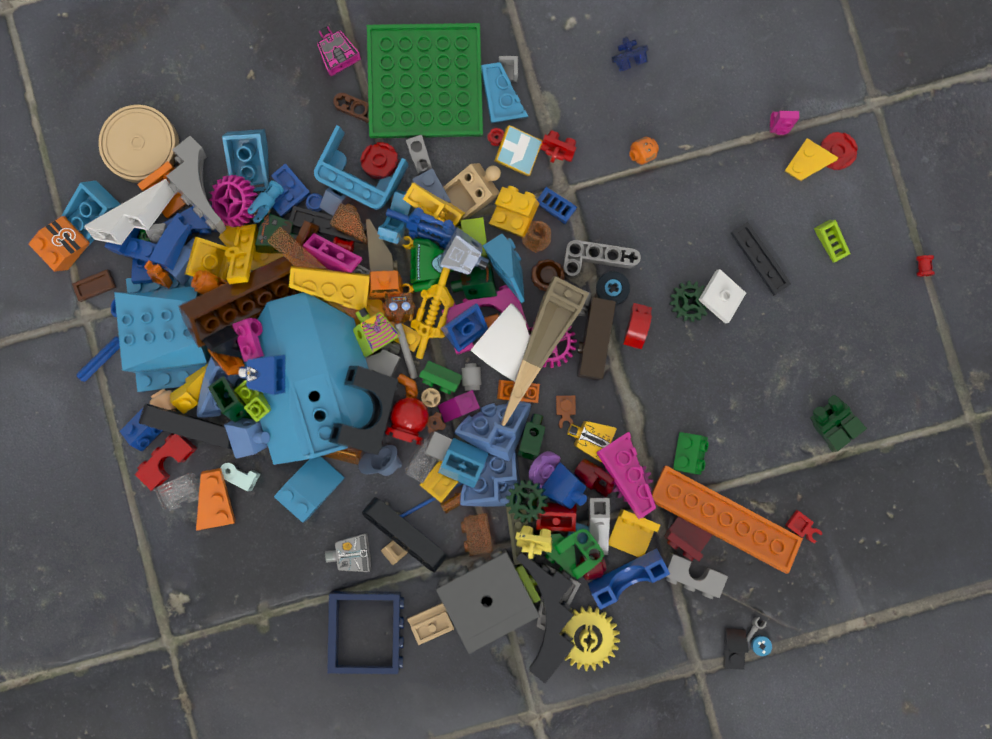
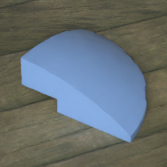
M213 357L209 360L202 381L196 413L197 417L221 415V410L208 389L211 384L225 376L237 388L246 380L240 378L239 374L227 375ZM226 392V393L224 394V397H226V398L229 397V396H228L229 393Z
M507 401V404L495 405V403L486 405L473 417L469 415L455 430V434L489 454L510 461L523 433L531 403L520 401L504 426H502V420L509 401Z
M516 450L510 461L489 454L475 487L472 488L463 484L460 505L497 507L506 506L507 503H510V500L506 499V496H511V493L508 491L509 488L515 489L514 483L520 484Z

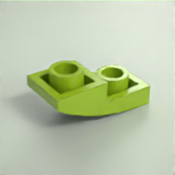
M247 379L234 390L246 403L244 409L256 423L271 411L264 394L247 387Z

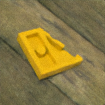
M807 138L784 172L802 181L831 163L836 162L838 157Z

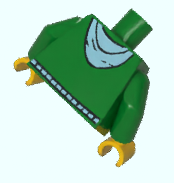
M405 236L403 239L410 241L408 245L403 244L402 246L405 249H411L410 283L414 284L405 283L402 287L409 286V292L403 294L411 295L413 291L421 292L422 290L430 289L432 285L438 284L443 269L440 266V257L444 250H440V247L430 239L415 238L412 240L409 236Z

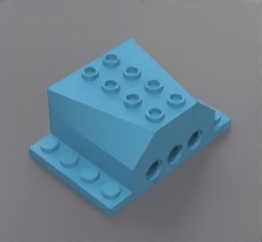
M169 275L173 282L169 289L155 282L133 284L131 278H127V292H114L122 371L136 374L137 392L179 388L186 383L185 378L208 364L212 357L207 351L208 347L206 345L200 348L196 345L183 321L179 305L202 295L191 287L193 279L191 276L182 286Z

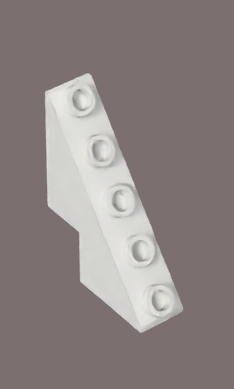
M164 179L91 221L84 227L95 240L122 245L133 228L149 230L175 193L168 186L169 182L167 179Z

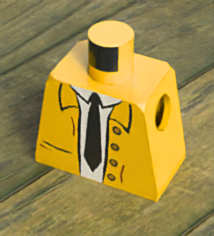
M583 421L581 427L571 424L567 435L576 438L574 443L576 448L595 460L602 462L596 452L612 442L617 428Z

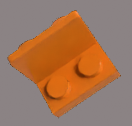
M167 161L137 185L142 191H145L164 179H167L170 184L167 175L175 167ZM179 192L173 196L162 211L166 218H170L186 205L181 199L182 195Z

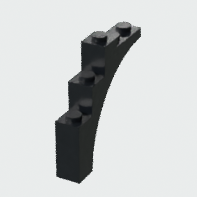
M521 550L517 555V560L528 569L537 582L546 610L544 638L537 656L529 667V671L545 684L574 648L573 637L565 631L561 633L562 629L574 615L573 611H571L573 607L564 600L560 602V599L573 584L572 580H570L572 576L563 569L561 572L556 569L553 574H550L552 570L543 563L539 565L535 562V556L533 559H529V553H524Z

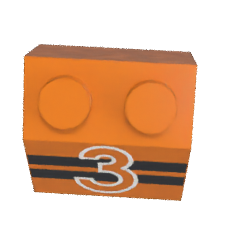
M61 216L40 229L28 244L55 272L69 270L90 242L65 216Z

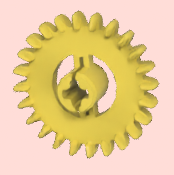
M581 606L580 613L573 609V617L561 632H567L573 637L572 642H574L576 630L580 626L585 625V629L579 635L584 651L577 648L574 643V648L564 660L566 661L571 658L570 666L577 662L578 670L582 665H584L585 671H588L589 665L592 666L594 671L596 670V664L603 668L602 661L604 660L609 664L608 656L615 658L612 650H619L614 644L620 642L619 638L614 637L620 634L618 630H613L617 624H610L613 619L612 616L605 618L606 611L599 614L598 607L594 612H592L591 606L588 607L587 611ZM592 625H595L602 633V642L598 649L591 652V649L598 643V638L592 630ZM590 633L592 639L589 641L587 645L585 639L588 637Z

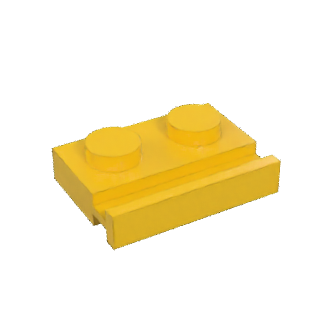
M439 461L420 484L423 489L440 503L444 501L458 483V481L438 473L443 461Z

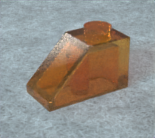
M340 203L330 225L367 244V236L360 215L356 211L357 208L348 203L346 205Z

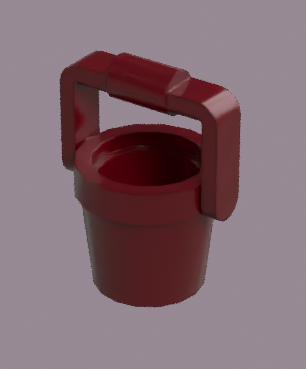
M583 459L574 471V475L587 488L596 490L604 497H607L613 491L614 478L606 473L603 467H599L587 459ZM601 479L607 482L605 488L599 484Z

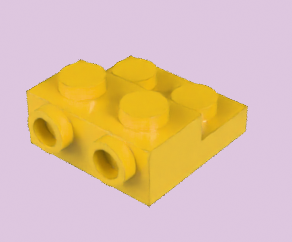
M509 185L508 188L502 187L495 202L496 209L489 224L525 238L539 202L535 198L536 196L526 191L522 194L513 186Z
M195 237L185 275L194 277L197 271L207 270L227 281V271L230 262L226 259L225 251L229 247Z

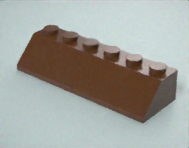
M283 256L251 271L249 282L226 283L179 305L183 321L199 348L204 346L203 339L226 326H231L234 330L232 325L234 323L249 318L258 319L266 303L269 301L301 293V291L289 287L290 268L295 266Z

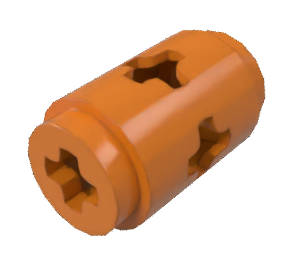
M199 270L192 279L191 287L203 295L228 282L207 270Z

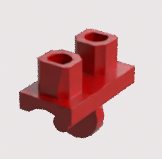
M553 130L548 135L545 134L540 150L552 156L550 162L554 163L556 159L561 161L564 159L571 162L577 148L575 147L576 140L566 138V141L562 142L558 140L560 135Z

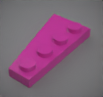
M627 432L596 453L609 474L614 478L616 485L637 518L641 519L656 509V505L650 488L645 482L642 466L639 465L635 447L633 448L630 439V432Z

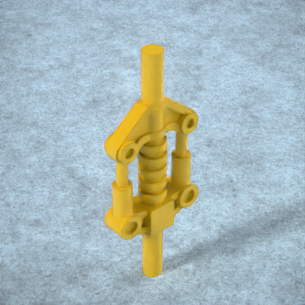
M443 267L438 284L432 285L428 290L421 291L423 300L418 308L416 318L411 321V327L422 336L416 358L423 359L429 338L445 337L441 327L446 324L448 310L454 305V300L447 287H445L450 272L448 268ZM434 297L431 300L432 304L429 306V314H427V319H425L426 323H424L422 319L425 313L426 301ZM443 303L445 306L443 315L440 316L437 328L433 327L437 319V311L440 309L439 305Z

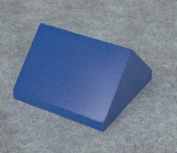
M476 303L441 327V330L456 351L460 352L488 330L481 309Z

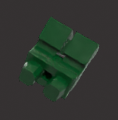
M832 395L828 399L826 406L815 408L813 410L814 415L810 417L814 428L823 437L832 452H838L867 429L858 417L851 412L850 407L836 395Z

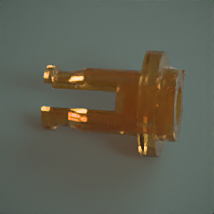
M532 221L525 238L522 237L524 246L534 252L546 249L551 243V229L542 221ZM538 232L539 235H542V238L540 239L539 236H536L533 233Z

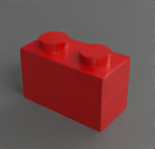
M547 503L549 505L543 507L546 513H539L540 519L537 520L536 530L548 529L552 531L576 532L577 504L569 509L557 503Z

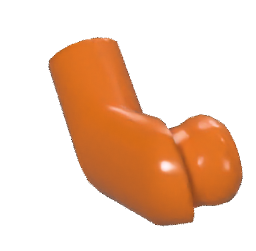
M401 373L397 379L398 383L405 386V396L416 398L418 396L416 381Z

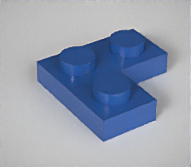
M286 164L271 175L284 189L282 195L276 198L273 208L281 217H284L292 210L293 206H297L311 194Z

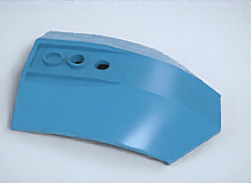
M304 292L267 302L257 319L262 325V334L258 336L264 355L259 358L285 355V393L271 395L262 392L269 403L271 411L260 419L263 432H268L270 435L267 445L273 464L312 459L348 448L328 442L333 423L361 428L369 422L373 414V403L369 395L362 390L344 385L349 366H360L368 369L366 358L353 332V328L356 327L354 318L315 296ZM311 391L320 393L318 401L313 402L309 399L308 395ZM316 411H324L326 414L325 418L317 420L314 417Z

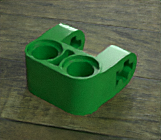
M585 529L574 532L554 546V549L560 555L575 544L586 560L571 571L576 579H579L593 569L604 556L600 545L591 533ZM579 533L587 535V542L585 544L578 542L577 535ZM591 549L598 550L599 558L597 560H592L589 557Z

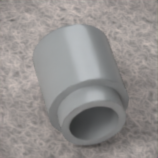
M476 363L465 364V368H461L462 386H464L465 391L480 390V385H482L481 367H477Z

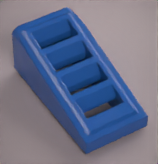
M547 187L537 199L540 207L565 225L577 210L574 204ZM549 194L551 197L546 203H543L542 201ZM553 199H556L557 201L551 208L549 204L552 202ZM561 203L562 206L557 212L555 209ZM567 207L569 210L565 215H562L561 213Z

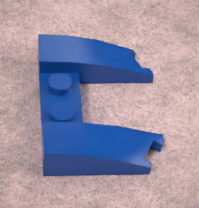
M177 213L157 244L137 239L140 229L133 228L122 245L106 242L104 247L113 253L146 263L151 261L153 265L159 264L163 268L173 270L192 226L189 223L184 225L181 222L184 217Z

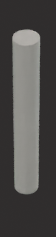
M396 323L394 326L401 335L398 339L410 378H417L418 374L402 323Z

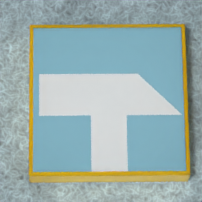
M509 125L506 128L494 161L525 176H530L542 140Z

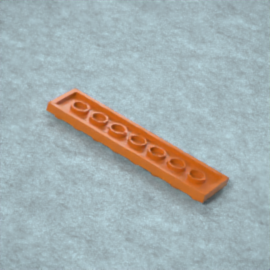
M668 466L663 467L651 493L656 505L787 574L790 572L803 538Z

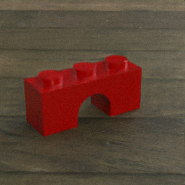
M171 433L165 439L166 443L162 447H157L151 453L152 457L138 466V471L134 475L151 491L157 490L170 477L164 469L165 460L171 456L178 463H182L198 449L186 437Z

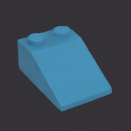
M265 129L225 133L222 136L228 175L242 176L245 180L251 181V186L264 183V187H255L254 191H264V189H267L269 186V162Z
M97 181L80 182L61 216H65L91 244L95 239L84 226L121 204Z
M500 234L483 245V248L495 272L517 299L523 303L525 301L523 272L519 263L521 258L517 251H514L516 246L511 238L507 239L503 234Z
M322 456L309 459L274 497L303 523L313 515L345 477Z

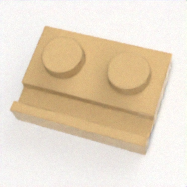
M443 603L407 618L418 645L454 630L452 621Z

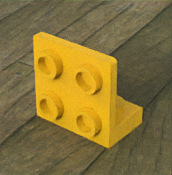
M621 509L609 538V546L636 557H641L646 553L654 531L658 532L660 524L646 518L638 519L634 513Z

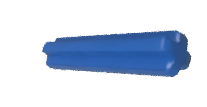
M114 337L77 373L76 376L82 382L87 381L120 348L119 337Z

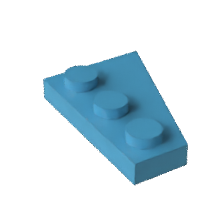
M501 62L482 65L481 70L491 123L527 118L528 114L520 103V99L516 95Z

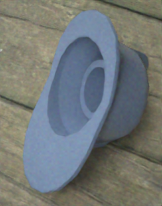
M387 445L381 448L378 455L365 453L360 459L358 467L363 474L379 473L389 476L402 467V462L397 455L396 446Z

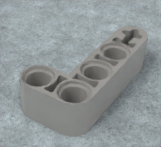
M573 240L568 243L565 250L563 270L565 276L572 279L578 276L582 262L632 269L640 262L641 255L632 248ZM576 246L579 248L580 252L578 254H572L570 252V247ZM596 249L598 256L591 257L588 251ZM614 252L617 255V259L610 260L607 253ZM630 255H632V258L635 259L632 263H630V259H628ZM572 264L576 266L577 271L569 273L567 266Z

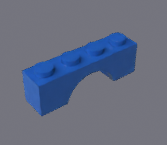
M656 548L603 575L601 578L589 582L588 585L593 598L601 610L618 601L620 594L630 585L641 581L654 583L670 575V572Z

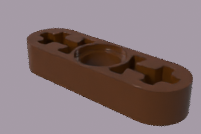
M345 93L335 95L333 103L338 111L369 123V106L367 102ZM345 98V102L351 105V110H348V105L343 104L340 106L338 100ZM356 106H364L365 111L362 114L355 113L354 109Z

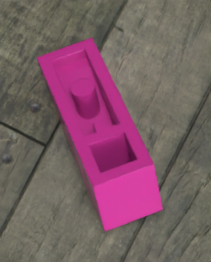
M315 233L303 244L304 260L320 269L352 273L362 261V257Z

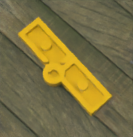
M256 224L237 226L234 241L235 247H230L225 251L226 259L230 262L227 274L229 284L249 282L258 234Z

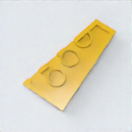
M291 266L289 287L313 296L322 297L330 302L342 304V306L361 310L367 307L370 275Z

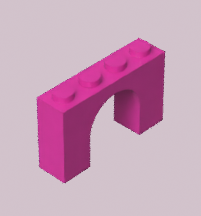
M507 285L499 288L497 296L473 300L463 299V303L458 305L454 303L449 308L446 316L447 324L476 303L479 307H493L502 314L512 303L526 320L520 301ZM473 342L460 352H457L455 349L456 355L471 351L474 347Z

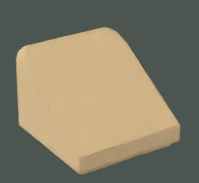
M393 540L381 550L392 565L407 554Z

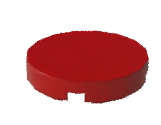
M833 132L827 135L820 144L822 148L838 157L836 162L827 166L830 169L843 170L856 160L858 147L854 138L847 133Z
M377 142L374 145L367 146L360 158L364 172L369 177L375 179H383L392 175L399 163L394 147L384 142Z

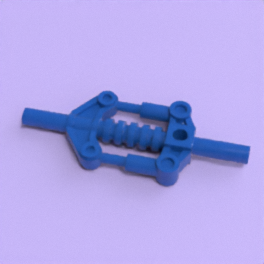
M389 208L386 212V216L407 223L406 228L409 229L411 237L417 238L419 236L424 239L439 242L442 248H446L456 230L451 220L440 221L435 219L434 216L424 213L421 208H415L410 216Z

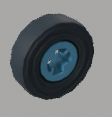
M610 271L604 273L598 279L596 293L599 299L616 301L615 305H618L627 299L630 293V284L623 274L617 271ZM616 284L618 291L609 292L610 288H608V285Z

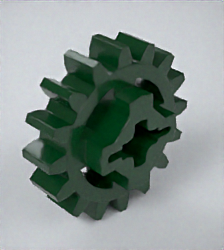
M687 281L686 286L680 283V289L676 287L673 289L676 294L670 295V298L674 299L669 303V305L674 306L671 312L678 313L676 318L682 316L683 322L688 318L690 323H693L695 318L698 321L701 320V315L706 316L708 314L705 311L708 308L699 301L705 286L698 287L697 281L693 285H691L690 281ZM690 289V290H694V292H693V293H688V292H686V291H684V290ZM692 298V304L689 306L687 304L688 299ZM678 299L681 300V307H679ZM688 310H693L694 312H697V313H695V314H687L686 312H687Z
M521 480L520 484L514 483L515 489L509 488L508 490L511 496H506V499L510 500V503H507L506 506L511 507L508 513H515V520L521 517L522 523L526 522V520L529 523L533 522L534 518L539 520V513L545 514L546 512L543 507L549 505L544 502V500L549 498L548 496H543V493L546 491L545 488L539 489L540 483L533 485V480H528V482ZM524 488H530L534 492L528 493ZM526 498H529V499H530V500L528 501V505H525V503H524V502H526ZM524 509V510L527 511V513H530V514L527 515V514H524V513H522V512H520V511Z

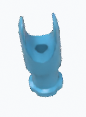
M271 180L267 189L261 192L248 208L247 212L249 214H253L258 209L257 214L253 218L255 223L263 219L275 204L276 198L284 192L283 187L277 182Z

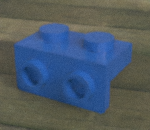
M143 408L120 430L128 444L140 451H143L163 431L138 423Z

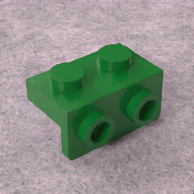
M431 361L427 362L425 369L421 371L419 376L423 379L422 383L431 387L433 384L440 386V391L449 395L451 392L456 393L462 380V375Z
M679 432L673 469L701 475L705 469L704 456L709 447L708 438L701 435Z

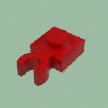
M798 510L794 512L785 524L786 527L801 538L806 534L807 540L812 543L817 542L812 538L814 532L819 535L823 534L821 530L811 528L814 522Z

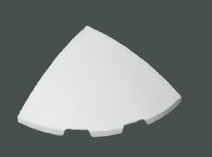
M511 303L471 349L480 359L513 381H516L530 338L526 327V320L520 311Z

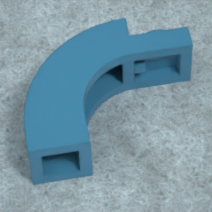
M402 190L395 191L390 209L410 216L413 206L403 200L407 192ZM387 216L385 222L379 226L377 232L380 235L379 239L398 244L405 232L407 223Z

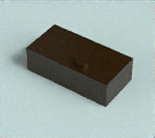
M593 297L589 302L583 342H579L577 353H581L577 377L593 380L603 379L616 301Z

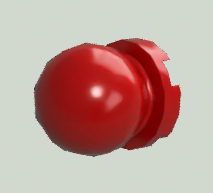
M406 397L400 399L391 410L390 419L392 425L391 427L387 426L384 434L389 435L392 432V437L410 443L414 439L417 440V445H421L423 438L419 437V432L424 430L428 423L429 413L427 407L417 398Z

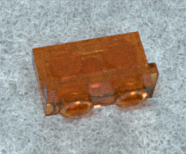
M487 513L464 516L461 528L462 533H466L467 540L464 541L465 552H469L470 556L493 552Z

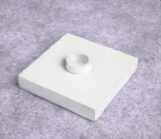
M719 269L715 271L699 301L724 323H729L746 292Z

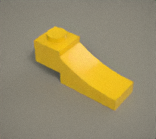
M415 182L412 183L403 198L404 201L413 207L421 208L424 213L434 216L435 219L443 222L451 220L456 228L465 215L462 210L453 204L435 196Z
M208 364L185 378L186 383L170 393L171 403L181 413L185 414L198 405L200 389Z

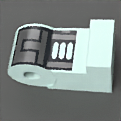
M225 463L220 467L222 468L225 480L246 491L253 490L260 476V473L255 470H250L249 473L241 470L236 463Z

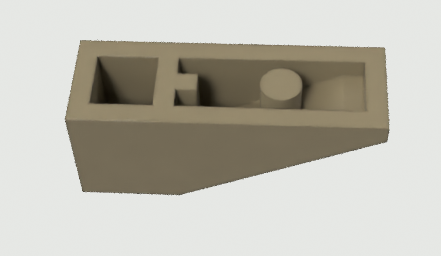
M366 219L370 272L398 271L397 260H394L384 241L379 239L380 235L377 234V230L370 219Z

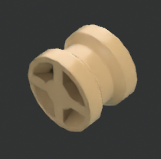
M428 388L422 393L421 399L427 407L433 408L441 402V394L434 388Z

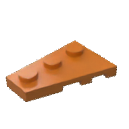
M222 468L202 471L200 475L196 530L234 524L235 517Z

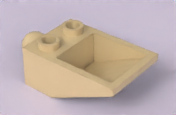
M480 163L470 164L443 187L451 200V204L465 213L462 220L468 219L498 197L500 192L492 182L498 180L501 175V171L497 166H489L485 172Z

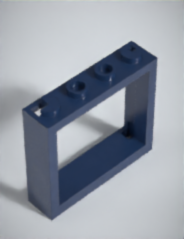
M331 591L329 593L327 673L399 674L400 668H403L404 656H400V648H404V636H401V629H404V617H401V609H404L405 604L404 597H401V592ZM339 600H394L393 666L338 665Z

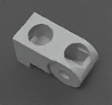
M422 135L407 139L406 144L417 173L420 174L430 170L432 167Z

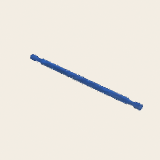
M458 482L457 485H456L453 489L459 487V486L462 485L463 483ZM431 497L430 499L406 511L400 516L404 518L405 516L411 514L419 508L434 501L435 498Z

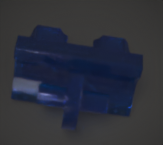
M624 37L622 39L623 44L617 47L619 51L625 50L626 52L611 57L612 62L617 63L619 70L625 71L631 68L628 58L634 56L636 65L648 62L646 51L649 49L647 45H641L632 49V46L637 45L636 40L630 41L628 37Z

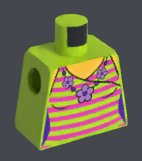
M363 308L355 313L361 323L353 328V332L365 358L401 336L381 312L371 317L366 308Z

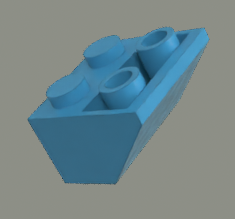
M453 438L438 473L474 488L489 453Z

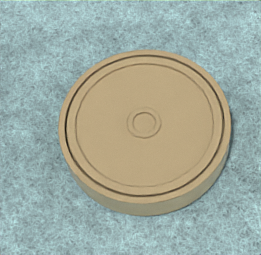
M145 105L126 106L115 111L103 124L99 135L100 155L106 166L122 179L133 183H140L167 161L173 166L176 162L174 160L176 156L172 149L179 145L178 134L173 124L158 110Z

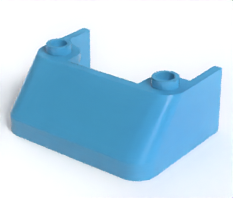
M336 125L314 169L315 178L320 183L372 209L382 208L397 190L409 164L406 159L402 158L393 177L388 176L387 178L380 179L377 187L344 171L347 158L337 149L345 132L340 126Z

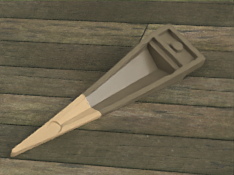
M553 276L546 293L543 295L502 420V426L506 425L529 386L581 312L589 295L588 292L556 276Z

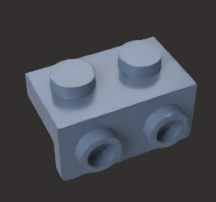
M433 168L412 179L413 183L415 182L435 196L451 203Z

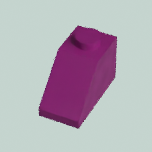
M473 390L438 405L445 423L480 409Z

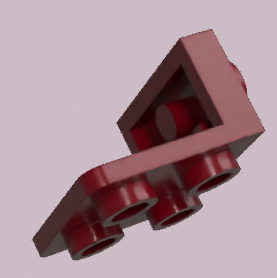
M677 516L664 535L668 539L667 544L674 549L678 547L684 551L682 555L691 561L693 559L701 560L704 555L700 552L713 536L711 533Z

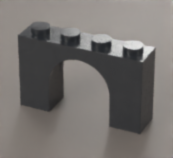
M349 366L344 385L366 392L373 403V414L369 422L361 428L333 423L328 442L378 455L383 445L384 432L388 426L389 413L393 407L394 394L397 392L398 379L360 366Z

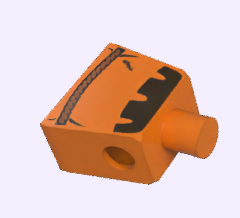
M372 271L369 273L367 300L404 297L403 279L398 271Z

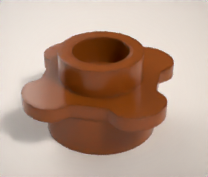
M436 412L433 416L429 417L427 423L428 433L445 429L446 424L441 419V413Z

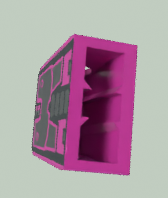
M327 26L319 31L322 40L317 45L330 77L361 60L358 50L340 30L332 33Z

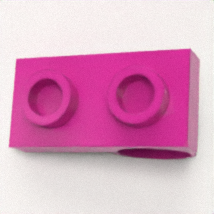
M773 111L770 118V133H776L777 135L789 133L799 120V111Z
M249 318L232 324L234 331L238 334L237 341L244 362L264 356L258 336L262 334L260 321Z

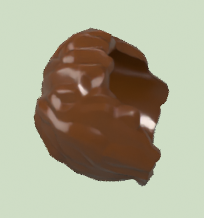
M541 260L531 270V279L534 286L544 292L547 291L553 276L562 280L565 279V273L561 264L553 260Z

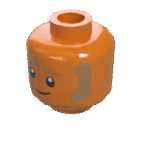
M646 136L631 144L629 155L633 161L643 165L657 157L659 147L654 139Z

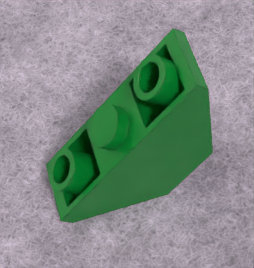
M559 532L551 533L552 551L551 553L546 552L545 557L553 564L556 561L561 566L559 568L560 571L563 569L575 577L571 572L576 568L574 545L559 555L554 546L564 540L565 537Z

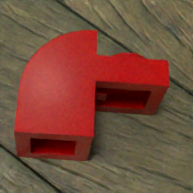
M633 303L623 345L642 349L651 323L652 307Z

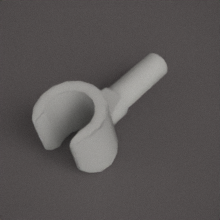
M760 617L752 619L753 627L746 636L747 642L751 640L758 629L766 627V621H762L761 625L758 626L757 621Z

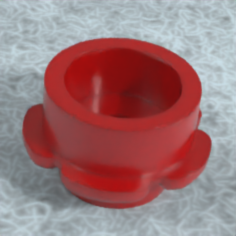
M493 128L488 133L487 139L491 142V145L498 146L501 144L505 132L500 128Z

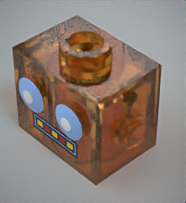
M412 293L385 294L382 310L385 311L384 316L386 319L394 323L412 321L415 315L413 311L415 303L412 299Z

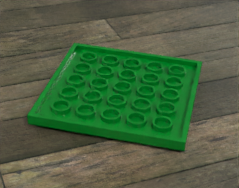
M480 23L367 25L370 138H413L422 135V137L483 136Z

